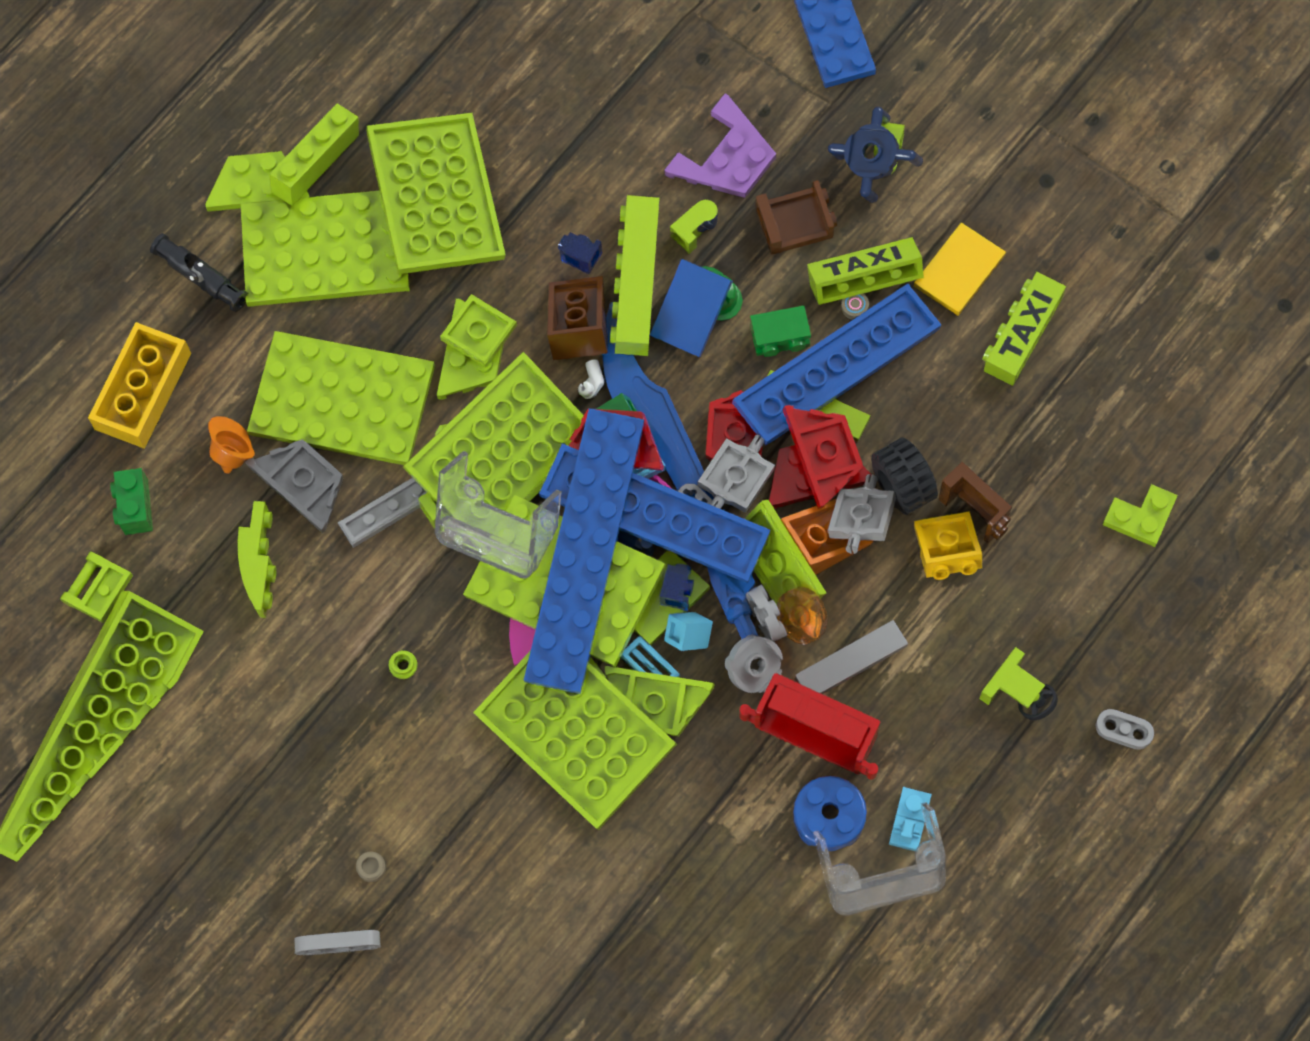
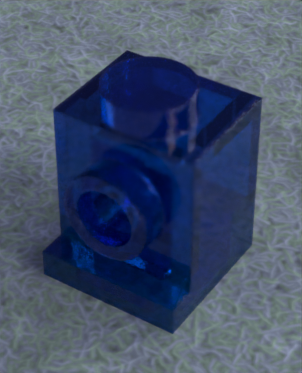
M570 232L568 236L564 235L558 246L562 262L589 275L602 254L601 241L596 239L592 243L588 237L582 234L577 236Z
M685 564L667 566L660 593V605L688 611L689 597H691L694 587V580L690 579L692 570L690 566Z

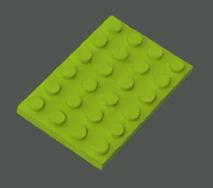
M472 113L367 126V136L398 274L505 259L506 254Z
M380 190L299 198L293 206L284 200L241 204L245 291L249 293L246 296L248 307L410 291L409 273L398 274Z
M275 331L248 425V435L287 443H294L303 439L313 448L405 465L412 457L435 363L434 361Z
M522 352L411 458L403 468L476 545L482 548L492 539L514 495L530 502L540 492L562 443L569 446L572 441L570 437L575 429L579 428L584 415L535 363Z
M514 495L463 595L536 630L563 517ZM616 542L590 656L616 667L666 568L665 563Z
M529 651L473 713L599 830L675 748L677 743L589 662L581 694L525 683L524 676L530 655Z

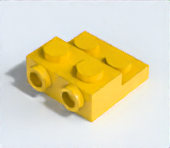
M970 512L914 521V529L920 547V557L926 578L934 577L936 580H943L952 573L962 572L964 575H971L982 568V551Z

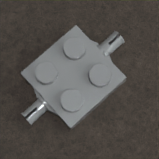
M755 435L749 447L738 445L726 438L697 484L698 487L715 497L710 505L721 509L725 503L734 506L744 513L748 511L775 468L774 464L763 459L758 453L764 444V440L762 437L760 438V435Z
M870 474L866 476L864 487L841 489L839 491L829 524V538L849 539L846 551L852 554V550L853 554L858 552L861 540L885 541L896 501L895 491L876 489L875 486L878 478L873 474L872 476Z

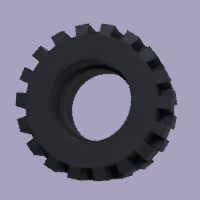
M901 437L871 455L872 467L875 476L878 478V483L883 491H895L896 501L894 507L903 514L908 515L938 497L936 480L928 463L917 447L906 438Z

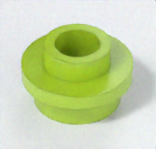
M398 651L389 660L390 672L398 679L410 678L417 670V660L411 652ZM401 662L409 664L404 670L398 668Z

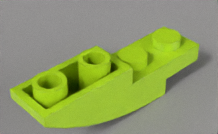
M254 501L250 528L239 527L238 560L247 594L259 617L266 618L267 609H271L273 594L269 592L270 583L275 582L276 566H273L269 556H263L268 554L269 539L266 538L267 528L272 526V512H269L265 502Z

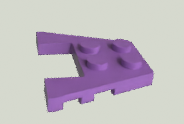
M724 94L712 109L711 116L730 127L729 133L703 166H699L678 152L664 172L665 176L673 179L674 177L687 180L688 183L695 185L697 183L711 186L714 190L745 198L776 159V153L727 94Z

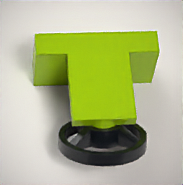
M1015 647L983 689L979 699L989 705L998 692L1002 690L1018 701L1019 711L1026 719H1043L1055 709L1058 702L1057 693L1050 685L1043 684L1019 667L1025 653ZM1053 695L1050 706L1038 714L1039 708L1045 704L1046 699ZM1023 706L1027 709L1031 706L1032 715L1025 713Z

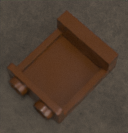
M818 180L813 181L812 188L768 200L766 193L756 196L755 208L771 255L833 238L834 228L837 227L836 216L833 211L829 212L827 207L829 203L826 188H821Z
M961 462L942 480L938 500L947 507L959 496L988 523L984 541L988 544L993 538L999 540L1008 530L1007 524L1011 520L1009 516L1012 506L967 465Z

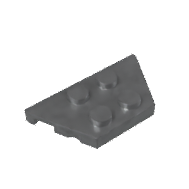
M302 439L289 444L288 447L269 451L270 454L245 461L246 465L320 532L324 533L326 531L343 481V475Z

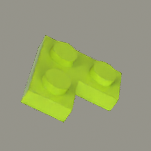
M1151 484L1141 508L1114 498L1103 525L1155 547L1178 495Z

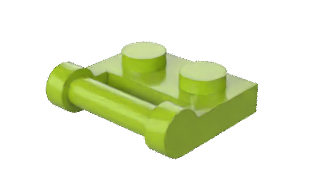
M89 552L85 558L87 560L86 564L68 592L62 594L60 600L68 606L76 608L104 623L133 575L131 572L107 559ZM97 567L102 568L82 600L77 598Z

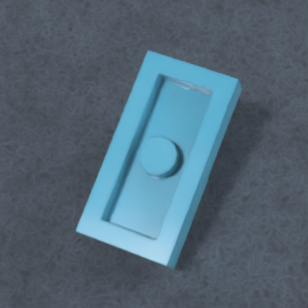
M903 787L889 845L915 852L918 851L931 794Z

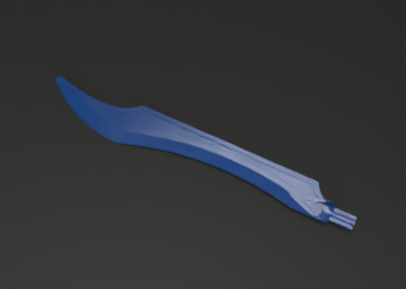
M612 302L609 305L606 317L608 353L602 354L604 374L610 395L613 399L623 393L631 399L637 411L645 414L659 455L676 489L679 490L685 484L697 485L704 470L667 390L648 379L638 365L634 355L615 354V343H610L611 326L617 327V319L612 318ZM701 489V490H702L705 494H707L712 500L715 498V497H713V495L710 494L709 492H707V491ZM707 567L712 587L728 622L735 624L741 639L751 634L758 636L750 618L753 611L746 599V593L755 586L753 576L751 575L749 582L745 583Z

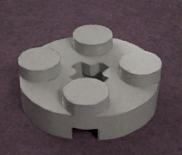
M759 585L747 592L746 599L753 611L752 615L757 617L760 623L758 626L765 638L774 642L787 636L782 622L776 618L780 615V611L774 600L767 601L769 598L764 587Z
M751 634L735 644L729 656L725 659V668L728 670L731 682L737 688L749 693H762L766 691L773 674L781 675L782 669H780V659L783 660L782 652L772 640ZM759 658L760 660L757 663L759 666L758 670L750 669L752 660Z

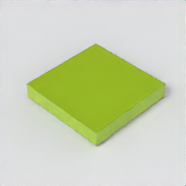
M471 294L444 330L440 339L486 368L516 328L517 321Z

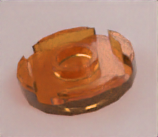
M796 587L782 594L777 604L780 611L777 620H780L785 627L786 637L795 643L804 645L818 640L825 633L827 626V612L819 596L805 587Z

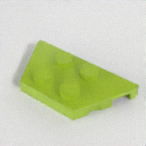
M282 151L228 156L206 201L207 211L241 209V204L282 200L271 192L269 176L274 168L285 158ZM306 191L300 198L310 197L309 193Z
M456 299L452 320L465 303L461 299ZM447 344L437 398L443 400L450 394L460 391L466 393L473 391L477 387L488 386L498 376L504 344L486 368Z
M605 666V673L609 682L662 731L670 736H680L713 691L715 685L710 682Z

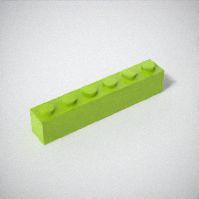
M627 195L626 206L621 205L620 222H625L624 229H619L618 246H623V253H617L616 270H621V278L615 277L614 294H619V302H613L612 318L617 319V327L611 326L610 343H615V354L648 356L659 198Z

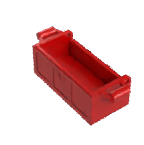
M777 673L773 674L756 710L751 709L747 704L741 705L739 711L740 719L751 722L757 729L854 774L866 775L870 780L877 777V764L868 763L866 760L878 737L880 720Z

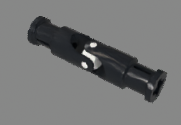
M162 233L155 238L150 247V252L153 255H159L165 259L171 268L198 285L216 300L221 299L233 312H238L244 306L246 296L249 294L248 292L239 290L231 284L229 278L209 266L185 247L177 246L169 240V236Z

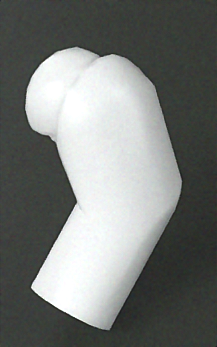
M590 360L585 364L589 378L584 381L583 385H579L578 392L586 399L595 397L604 385V378L598 360Z

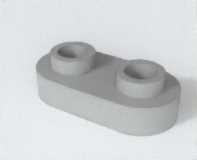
M1114 709L1103 711L1096 721V731L1102 738L1133 749L1140 750L1146 748L1154 737V729L1148 721ZM1105 723H1113L1115 725V729L1108 730L1105 727ZM1133 732H1140L1143 738L1140 740L1135 739Z

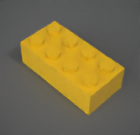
M135 322L88 417L94 429L145 449L191 355L186 341Z

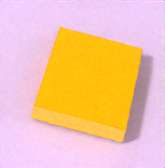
M960 223L924 269V278L917 279L914 282V287L959 316L1005 257L1006 251L963 223Z

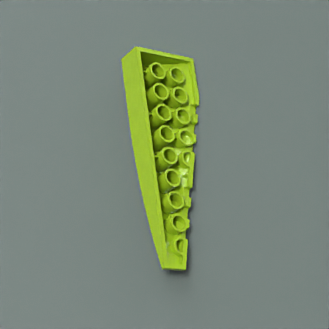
M131 591L121 592L48 729L0 826V854L16 862L43 833L42 831L52 820H55L66 804L79 793L82 786L95 775L119 748L130 732L135 730L146 714L175 685L204 631Z

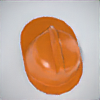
M222 416L211 418L208 423L211 436L210 457L222 467L224 473L229 474L232 469L240 468L247 459H252L255 453L248 433L239 423Z

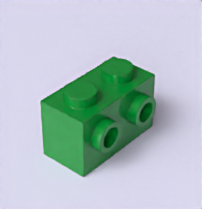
M142 468L114 472L115 482L110 483L112 498H116L117 508H113L115 525H119L125 535L153 531L149 484Z

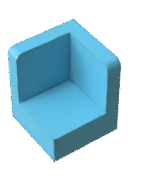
M696 612L669 614L664 641L681 651L706 649L709 644L713 622Z

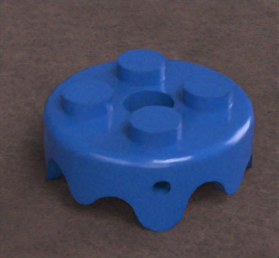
M834 776L819 777L806 784L798 793L794 803L793 820L799 836L805 844L830 852L853 845L860 837L866 822V803L861 792L848 780ZM826 805L835 806L839 812L838 816L834 819L825 818L822 815L823 807Z

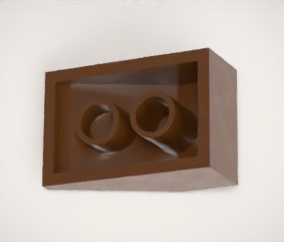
M603 276L549 283L547 336L553 360L608 353Z

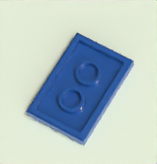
M681 259L650 335L701 357L733 281Z

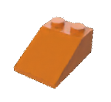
M837 499L829 501L821 509L814 506L781 518V521L815 575L853 555V550L852 554L846 551L849 539L829 538L828 528ZM861 540L858 551L871 545L873 540Z

